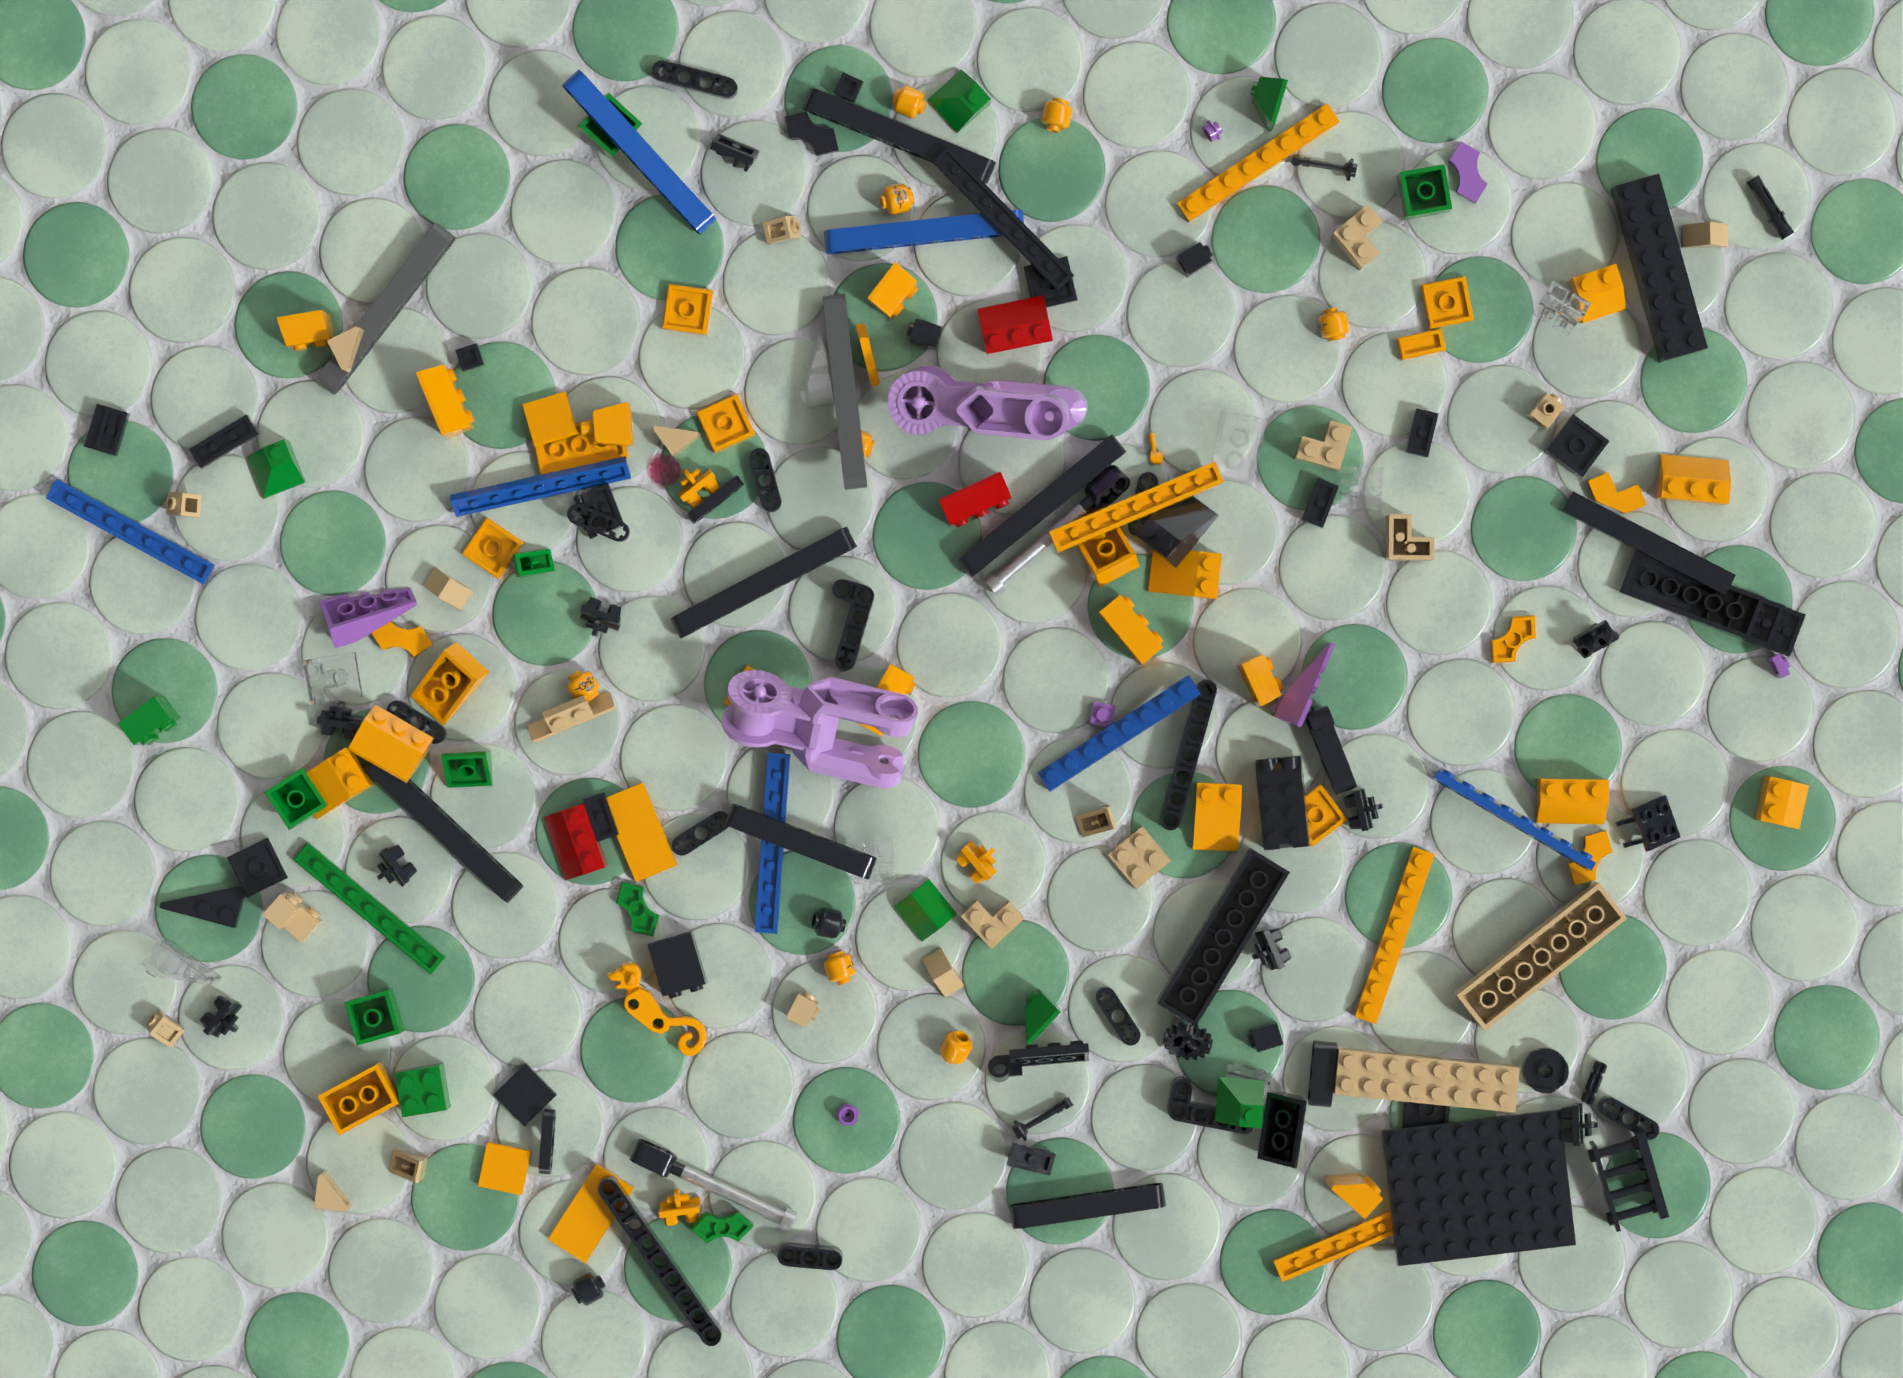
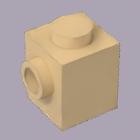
M1546 393L1527 417L1546 430L1565 407L1561 404L1562 400L1553 393L1551 395Z
M168 492L165 504L167 508L166 514L200 518L202 495Z
M804 991V993L799 992L786 1018L806 1028L810 1019L815 1021L820 1011L817 1007L819 1002L815 1000L817 997L807 991Z

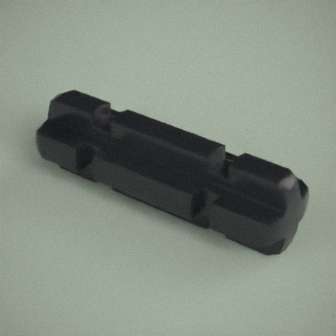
M1595 1061L1592 1068L1594 1071L1590 1073L1585 1086L1586 1092H1583L1581 1101L1589 1105L1594 1103L1595 1093L1597 1094L1603 1079L1602 1074H1605L1607 1065L1600 1061Z

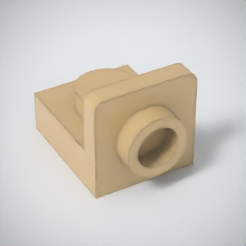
M783 216L763 222L767 245L801 238V227L796 216Z
M161 1009L156 1014H152L147 1021L149 1034L170 1048L185 1031L184 1027L168 1018Z

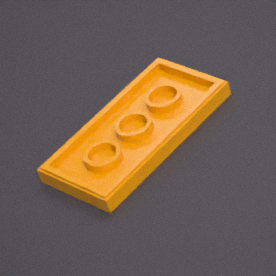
M581 422L575 423L578 431L577 435L538 447L534 446L540 475L624 456L629 458L627 446L597 444L595 442V434L582 435Z
M644 782L607 797L619 831V835L616 836L635 882L678 865Z
M598 1163L548 1238L549 1241L583 1263L587 1262L615 1219V1216L598 1192L600 1180L607 1175L616 1177L628 1195L635 1188ZM610 1182L602 1185L606 1192L615 1190V1186ZM625 1201L616 1202V1208L620 1210Z

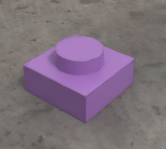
M1774 654L1767 658L1777 678H1784L1790 674L1788 670L1790 665L1784 656L1781 657L1780 654Z
M1093 702L1090 724L1105 727L1112 725L1116 706Z

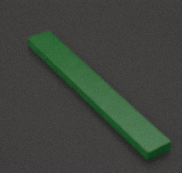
M307 842L293 859L430 975L446 958L439 950L311 843Z

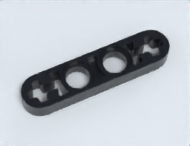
M664 60L657 61L652 67L654 78L662 83L724 99L734 98L738 92L736 82L730 77ZM665 66L667 71L673 73V68H676L674 80H670L671 75L663 74V77H660L657 69ZM682 71L690 73V80L686 83H681L678 80V75ZM703 77H710L712 79V85L707 89L702 88L699 84ZM716 79L720 80L718 82L719 85L726 86L727 83H730L731 87L734 88L733 91L725 94L723 88L717 87V92H715Z

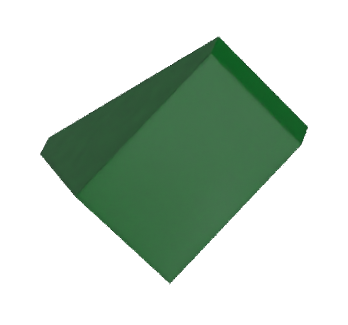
M551 549L512 555L516 576L519 578L555 571Z

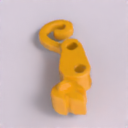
M633 961L624 962L621 964V968L616 967L615 970L607 973L609 980L619 981L615 984L616 989L627 990L624 1007L631 1016L649 1030L658 1034L665 1033L669 1030L670 1026L688 1025L694 1027L699 1034L696 1044L692 1047L686 1045V1042L693 1037L692 1033L688 1031L679 1037L678 1049L686 1056H693L701 1051L707 1038L706 1029L702 1022L691 1016L671 1017L665 1013L652 992L641 986V967L639 964ZM631 999H636L639 1004L631 1006L628 1002ZM656 1018H660L663 1020V1024L655 1025L653 1021Z

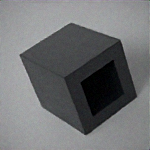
M1199 242L1179 254L1176 259L1186 276L1190 277L1211 264L1212 259L1210 257L1213 254L1207 245L1203 246Z
M916 319L915 323H910L907 336H910L909 341L911 343L936 350L942 326Z
M1276 1021L1249 1028L1251 1034L1247 1035L1251 1048L1255 1047L1257 1052L1284 1045Z

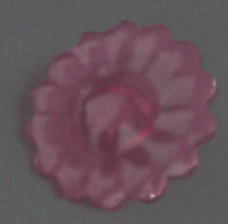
M660 455L659 458H655L654 462L651 463L650 473H652V479H655V482L660 483L662 486L675 483L677 478L680 477V463L676 461V458L670 457V455Z

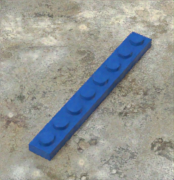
M626 456L452 494L450 495V502L455 516L459 517L631 479V473Z
M59 479L55 480L46 497L47 500L201 584H206L215 567V564Z
M1189 675L1038 772L1040 778L1049 792L1053 791L1200 696V691Z
M768 753L763 814L786 823L791 754ZM762 839L755 932L777 934L784 848Z
M1445 769L1442 772L1439 770L1435 772L1432 779L1584 869L1592 871L1596 862L1591 860L1593 856L1583 850L1580 852L1572 849L1573 844L1562 838L1558 841L1552 837L1553 832L1544 827H1541V829L1536 828L1532 825L1534 821L1523 815L1519 818L1513 814L1514 810L1509 806L1495 804L1492 796L1484 792L1481 795L1473 791L1475 788L1473 785L1466 781H1463L1461 784L1454 779L1455 775Z

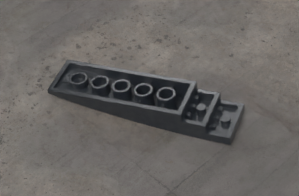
M1637 550L1634 552L1619 593L1787 657L1791 655L1806 614L1732 585L1724 596Z

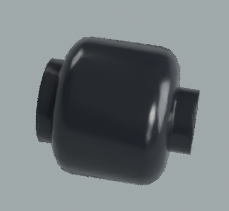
M823 907L818 912H814L811 927L815 929V933L818 936L837 938L840 932L845 930L846 919H843L840 910Z
M588 1272L573 1281L571 1291L578 1304L583 1303L588 1306L604 1296L603 1288L606 1285L600 1275L595 1276L592 1272Z

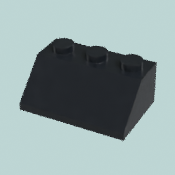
M1267 1092L1257 1159L1297 1168L1307 1100L1302 1096L1286 1092Z

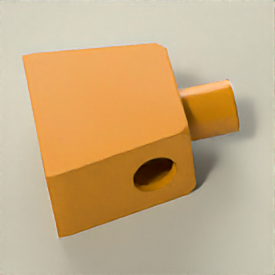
M624 402L594 410L593 421L581 422L582 435L595 434V442L597 444L634 447L631 404Z

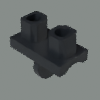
M590 597L586 606L582 605L580 618L587 620L585 627L593 629L592 636L596 637L599 631L607 634L609 628L619 631L621 626V607L610 604L606 613L600 611L602 601Z
M1605 619L1598 624L1594 623L1590 626V629L1574 637L1573 643L1577 646V651L1581 656L1586 659L1593 653L1618 640L1620 635L1612 630Z
M339 701L337 707L329 706V711L322 710L321 715L317 717V724H320L322 735H333L335 727L342 728V737L346 739H353L358 727L362 723V716L352 715V709L345 708L344 701Z
M1365 788L1358 789L1352 794L1343 797L1346 809L1357 807L1358 815L1348 818L1350 829L1367 831L1374 828L1372 819L1379 818L1377 810L1383 808L1382 803L1376 804L1374 796L1367 797Z
M399 845L389 849L386 847L378 854L388 867L386 868L382 862L377 865L381 871L377 876L378 880L385 877L389 884L395 881L390 874L392 873L401 887H403L417 872V869L411 862L403 867H400L397 863V860L405 855Z
M1267 929L1256 932L1255 935L1259 943L1254 944L1257 952L1251 955L1253 960L1260 958L1262 965L1268 964L1270 970L1285 967L1284 963L1292 957L1287 948L1278 950L1275 943L1283 939L1280 929Z
M218 996L213 1004L219 1010L214 1016L212 1013L207 1012L200 1019V1022L205 1027L203 1032L206 1035L211 1034L217 1038L221 1033L226 1035L229 1030L237 1032L239 1028L235 1022L239 1017L236 1014L242 1008L239 1002L224 996Z
M1575 1103L1572 1106L1560 1109L1561 1120H1572V1128L1561 1129V1141L1573 1143V1146H1580V1144L1584 1143L1583 1128H1585V1136H1592L1591 1128H1597L1598 1122L1591 1121V1113H1584L1583 1121V1103Z

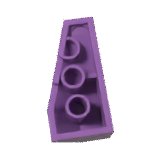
M411 588L384 590L381 594L377 595L363 592L361 596L349 597L348 594H342L319 601L333 645L335 648L359 641L415 607L417 601Z
M1328 643L1281 695L1280 699H1275L1271 711L1274 712L1273 717L1296 727H1302L1313 701L1310 697L1315 693L1320 684L1321 677L1319 676L1325 671L1335 644Z

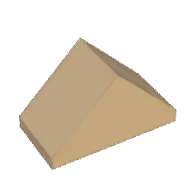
M1702 222L1682 225V248L1728 247V224Z
M356 326L327 340L340 368L349 373L364 332L363 329Z
M654 426L653 429L674 457L700 438V433L695 431Z
M434 567L423 585L438 598L462 610L473 592L436 567Z
M1109 805L1076 816L1082 838L1117 828Z
M941 947L922 959L933 981L945 997L964 986Z
M393 1150L389 1172L411 1182L419 1183L424 1179L428 1156Z
M324 1171L317 1179L314 1208L340 1212L348 1211L353 1205L330 1175Z

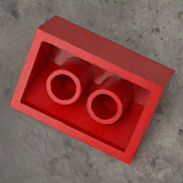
M1043 295L977 308L986 354L1053 341Z
M1000 471L939 499V503L950 527L955 525L958 528L967 524V519L972 516H976L978 519L989 514L988 509L994 506L998 510L1009 505L1008 500L1012 499Z
M584 803L543 817L565 881L608 866L600 841L597 842Z

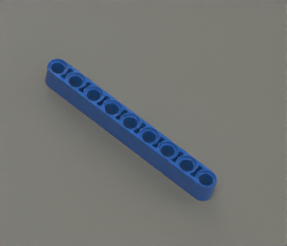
M578 69L562 84L566 92L695 232L701 235L716 220L709 209L582 71Z
M1011 210L1024 223L1023 210ZM982 213L824 231L827 255L1003 236Z

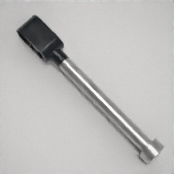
M1117 465L1108 466L1087 484L1085 488L1086 497L996 575L991 572L983 580L999 596L1006 590L1004 585L1053 543L1049 531L1084 517L1095 506L1100 509L1108 507L1129 488L1130 479Z
M638 1139L629 1159L631 1162L664 1177H668L670 1173L779 1223L778 1228L789 1233L798 1212L787 1208L785 1212L677 1162L678 1156L660 1146L644 1139Z

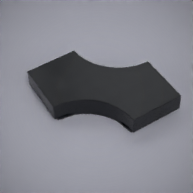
M807 112L785 116L790 140L807 142L814 148L817 156L839 152L834 128L825 129L815 125L810 120Z

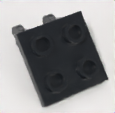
M1666 795L1632 808V817L1615 822L1616 827L1633 822L1638 823L1642 837L1622 843L1624 848L1643 843L1647 852L1681 837Z

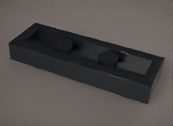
M246 414L189 450L199 467L203 469L258 436L259 432L249 415Z

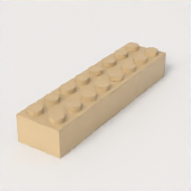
M1594 881L1453 994L1480 1028L1486 1031L1624 922L1627 917L1600 883Z
M1337 1047L1333 1093L1344 1096L1515 1113L1520 1068L1512 1064Z

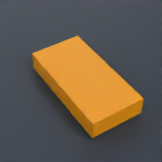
M1441 328L1396 339L1401 361L1446 351Z

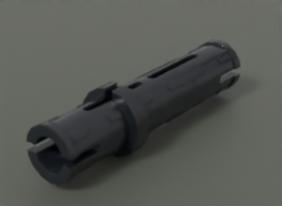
M1758 175L1746 182L1769 218L1767 221L1769 224L1772 223L1781 240L1793 234L1794 231L1784 217V211L1779 209L1760 176Z

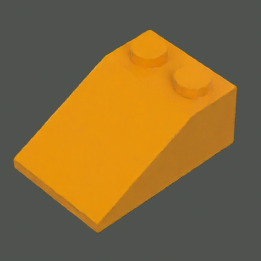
M1097 507L1089 511L1085 516L1092 514L1096 511H1099L1101 509ZM1120 527L1077 545L1099 587L1139 567L1136 553Z
M1190 550L1175 568L1153 551L1148 592L1217 599L1222 554Z
M456 642L441 653L411 694V697L444 726L476 691L490 671Z
M1260 654L1237 665L1255 706H1263L1282 695L1280 690L1283 689L1279 678H1274L1271 669H1274L1269 656L1264 657V654Z
M349 747L327 758L306 773L328 805L314 815L316 820L374 785L368 773L362 768L363 765L357 755L348 750Z
M1195 782L1193 850L1238 851L1242 784Z

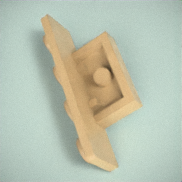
M606 692L594 697L589 702L583 695L542 712L544 719L527 726L531 741L533 743L539 742L615 710L612 695L610 692Z

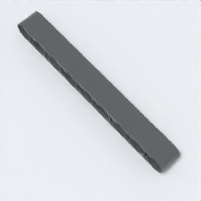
M438 223L429 230L356 325V327L363 329L364 332L350 373L340 368L333 355L317 376V383L333 395L340 391L452 246L456 239L453 234Z
M845 294L823 296L844 489L867 488Z

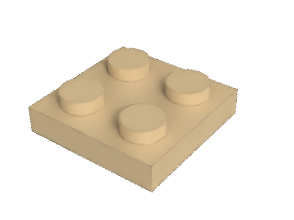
M1143 826L1107 854L1136 889L1171 861Z

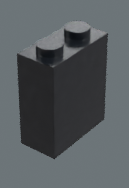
M693 930L648 944L662 997L668 995L669 999L681 996V991L690 989V992L704 989L703 985L707 983V978Z

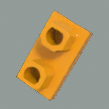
M686 468L683 472L687 477L681 480L680 483L683 487L690 482L691 484L678 494L683 502L687 501L688 504L695 508L703 502V499L697 493L700 489L704 487L712 495L720 487L711 469L695 480L701 474L700 470L697 468L690 473Z
M971 840L961 849L962 852L956 858V861L962 867L971 862L976 868L969 874L976 884L983 880H989L997 872L992 866L996 862L991 856L995 851L993 847L987 851L981 844L977 848Z
M679 1188L674 1189L673 1196L666 1197L667 1201H660L659 1217L664 1219L666 1226L678 1224L677 1216L685 1215L686 1222L694 1223L699 1217L700 1196L689 1197V1193L681 1194Z

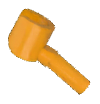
M1149 433L1151 446L1150 462L1161 465L1163 452L1156 451L1154 433Z

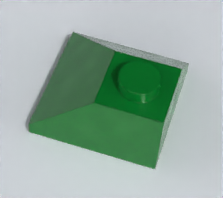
M962 69L928 99L957 133L991 104V98Z
M1260 77L1258 83L1253 82L1250 95L1254 96L1252 103L1266 129L1272 131L1288 80Z
M283 439L267 445L247 457L263 499L306 483L291 443L288 440Z
M1041 990L1037 993L1033 991L1025 999L1027 1002L1025 1005L1026 1042L1029 1045L1061 1013L1060 1008Z
M1218 1076L1214 1121L1240 1127L1262 1128L1264 1080Z

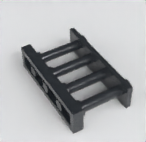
M1642 1127L1633 1129L1634 1136L1631 1137V1140L1597 1149L1594 1141H1589L1591 1149L1587 1150L1591 1163L1595 1162L1609 1212L1605 1213L1609 1226L1613 1225L1616 1232L1621 1231L1618 1221L1653 1212V1214L1657 1213L1660 1219L1669 1217L1647 1137ZM1633 1148L1634 1150H1639L1640 1158H1637V1161L1603 1170L1600 1158ZM1637 1170L1645 1171L1647 1179H1643V1182L1613 1191L1609 1190L1606 1179ZM1643 1191L1651 1192L1653 1200H1650L1648 1204L1619 1212L1615 1211L1612 1200Z

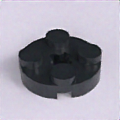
M1539 1048L1531 1051L1525 1058L1522 1073L1525 1082L1533 1090L1548 1094L1555 1092L1566 1083L1569 1067L1564 1057L1558 1051L1551 1048ZM1545 1064H1548L1551 1073H1547L1546 1077H1543L1540 1067L1542 1068Z

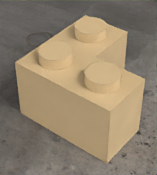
M1369 204L1331 235L1359 271L1379 255V251L1366 236L1383 221Z
M1330 420L1327 424L1323 441L1305 436L1300 437L1294 460L1338 472L1341 468L1352 426Z
M1412 514L1386 515V560L1432 561L1434 560V537H1412Z
M288 891L280 894L262 914L278 929L285 928L300 942L306 941L323 921L319 917L321 914L312 906L308 908L303 903L304 899L294 891L292 893Z
M977 899L961 914L966 923L991 949L1025 919L1010 901L992 915Z

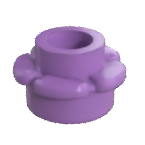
M1208 120L1207 124L1202 126L1205 136L1210 142L1216 139L1220 140L1219 134L1222 133L1219 124L1216 121L1211 122Z
M844 1104L837 1111V1117L842 1125H854L858 1120L859 1111L851 1104Z

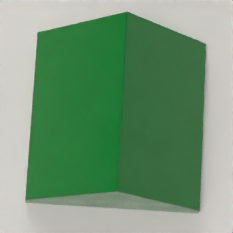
M491 751L441 754L448 788L492 786Z
M303 768L264 792L288 830L306 822L328 806Z
M930 879L894 906L921 941L934 934L957 914Z

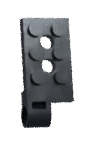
M1081 1040L1071 1041L1070 1045H1061L1059 1042L1047 1044V1047H1038L1037 1044L1026 1045L1025 1049L1009 1050L1010 1055H998L989 1061V1075L994 1081L1003 1082L1009 1077L1023 1076L1022 1067L1089 1061V1045ZM997 1064H1002L1006 1067V1070L998 1074L994 1072L993 1068Z

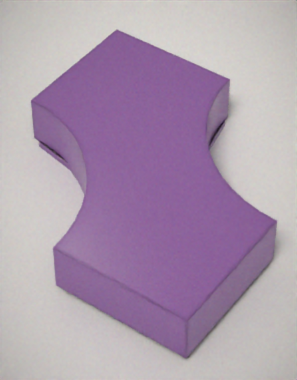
M1461 141L1448 162L1458 173L1459 185L1456 193L1476 204L1488 183L1481 178L1477 169V160L1480 152Z

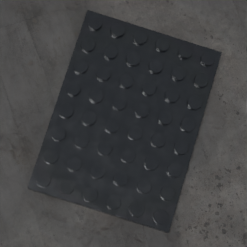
M1560 1110L1381 1130L1397 1266L1576 1245L1565 1145L1561 1141V1129L1563 1128Z

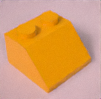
M895 262L868 296V301L889 319L893 315L897 317L905 307L902 303L907 297L911 299L917 292L918 288L916 285L918 282Z
M1617 264L1569 280L1582 324L1626 309L1624 287Z
M323 310L277 317L284 342L287 347L293 348V351L306 350L309 345H315L316 348L329 346L327 340L334 337L331 315Z
M1764 776L1754 820L1799 829L1809 785Z

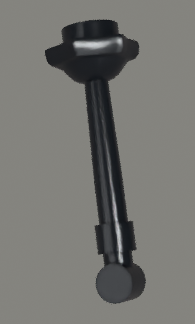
M1294 155L1291 161L1293 166L1302 165L1305 167L1311 166L1343 171L1347 181H1350L1351 177L1356 176L1358 165L1353 163L1354 159H1350L1343 166L1311 160V158L1306 157L1301 158L1299 155Z
M1070 1098L1062 1100V1103L1056 1104L1052 1109L1027 1124L1017 1120L1013 1121L1015 1126L1012 1127V1130L1017 1139L1023 1138L1024 1141L1027 1140L1029 1128L1055 1114L1064 1111L1063 1109L1072 1107L1073 1103Z

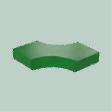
M622 881L616 903L628 911L632 920L631 931L653 937L659 914L653 912L647 906L643 895L644 887Z
M737 1209L725 1216H715L705 1211L690 1228L705 1243H709L719 1237H729L739 1242L754 1227V1224Z

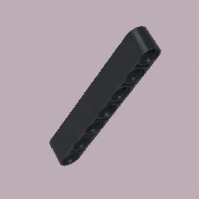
M1202 680L1196 686L1200 691V687L1208 683L1212 687V693L1209 696L1201 694L1191 702L1159 819L1162 827L1167 830H1175L1181 823L1217 693L1216 684L1211 680ZM1198 705H1203L1206 708V714L1202 718H1198L1194 714V709ZM1191 727H1197L1200 730V736L1195 740L1190 739L1188 736V731ZM1187 748L1192 749L1194 752V757L1191 761H1185L1182 758V752ZM1180 770H1185L1188 773V779L1184 783H1179L1176 780V774ZM1174 792H1179L1182 795V801L1177 805L1172 804L1170 801V796ZM1167 814L1175 815L1176 822L1173 826L1165 825L1164 817Z
M732 803L724 825L868 880L877 860L876 857L734 803Z
M1151 1183L1016 1203L1009 1207L1013 1229H1021L1158 1209L1166 1206L1163 1183Z

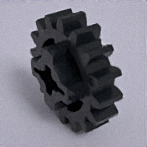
M1178 1022V1026L1171 1024L1170 1028H1166L1163 1043L1165 1044V1049H1170V1054H1177V1058L1182 1056L1186 1060L1190 1057L1197 1060L1198 1056L1205 1058V1054H1210L1213 1039H1211L1210 1033H1206L1207 1029H1199L1198 1024L1194 1026L1188 1022L1186 1025H1183L1181 1022Z

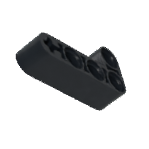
M840 579L833 584V594L841 600L851 602L835 656V664L839 669L847 671L852 669L856 663L875 594L866 585ZM841 583H846L849 586V592L844 596H840L837 593V586ZM863 589H867L871 594L867 602H861L858 598L859 592ZM855 611H861L864 614V620L860 624L852 621V614ZM853 632L858 636V641L855 645H848L845 638L848 633ZM842 646L848 649H855V653L850 652L848 656L851 664H846L845 667L839 661V658L844 657L846 654V650H842Z
M1322 706L1309 711L1305 720L1335 795L1356 788V781L1334 728L1335 723L1328 706Z
M1179 1076L1172 1081L1167 1111L1173 1120L1240 1134H1248L1254 1129L1215 1122L1216 1105L1191 1101L1192 1085L1188 1078ZM1180 1082L1188 1084V1089L1184 1093L1176 1091V1085ZM1176 1104L1184 1107L1180 1115H1174L1171 1112L1172 1107ZM1202 1108L1206 1111L1203 1119H1196L1194 1117L1196 1109Z

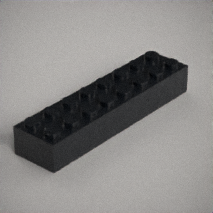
M1660 174L1616 185L1611 189V193L1659 363L1707 349V342Z
M1249 847L1157 998V1004L1194 1026L1199 1023L1290 873L1288 870Z

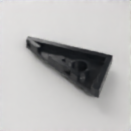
M238 886L161 902L159 908L237 928L245 893L242 887Z

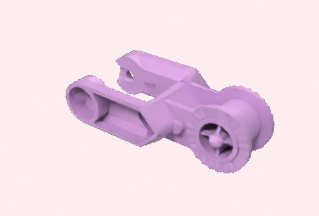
M936 366L920 367L901 375L891 386L887 403L893 421L901 429L911 434H927L945 425L970 427L977 434L1038 440L1054 439L1065 433V431L1078 426L1085 419L1088 410L1084 395L1076 388L1070 386L1010 380H992L986 383L956 381L950 373Z
M762 670L744 671L733 676L730 680L727 695L732 704L725 709L721 722L724 732L735 742L744 746L758 748L768 747L773 744L793 748V753L809 771L878 788H891L900 783L903 776L904 763L903 754L899 750L880 744L870 747L837 739L835 735L839 718L873 726L888 736L901 737L908 735L918 714L917 705L908 696L834 677L811 683L803 690L788 686L777 675Z

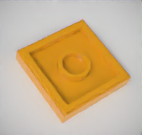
M1466 276L1420 285L1429 330L1474 321Z
M668 284L662 329L707 336L713 290Z
M566 391L523 404L535 447L578 434Z
M734 394L696 412L714 453L756 435L738 394Z
M486 517L461 554L497 579H500L512 562V555L517 554L525 542Z
M1321 784L1306 794L1310 846L1312 847L1348 819Z
M488 1141L478 1186L523 1195L532 1150Z

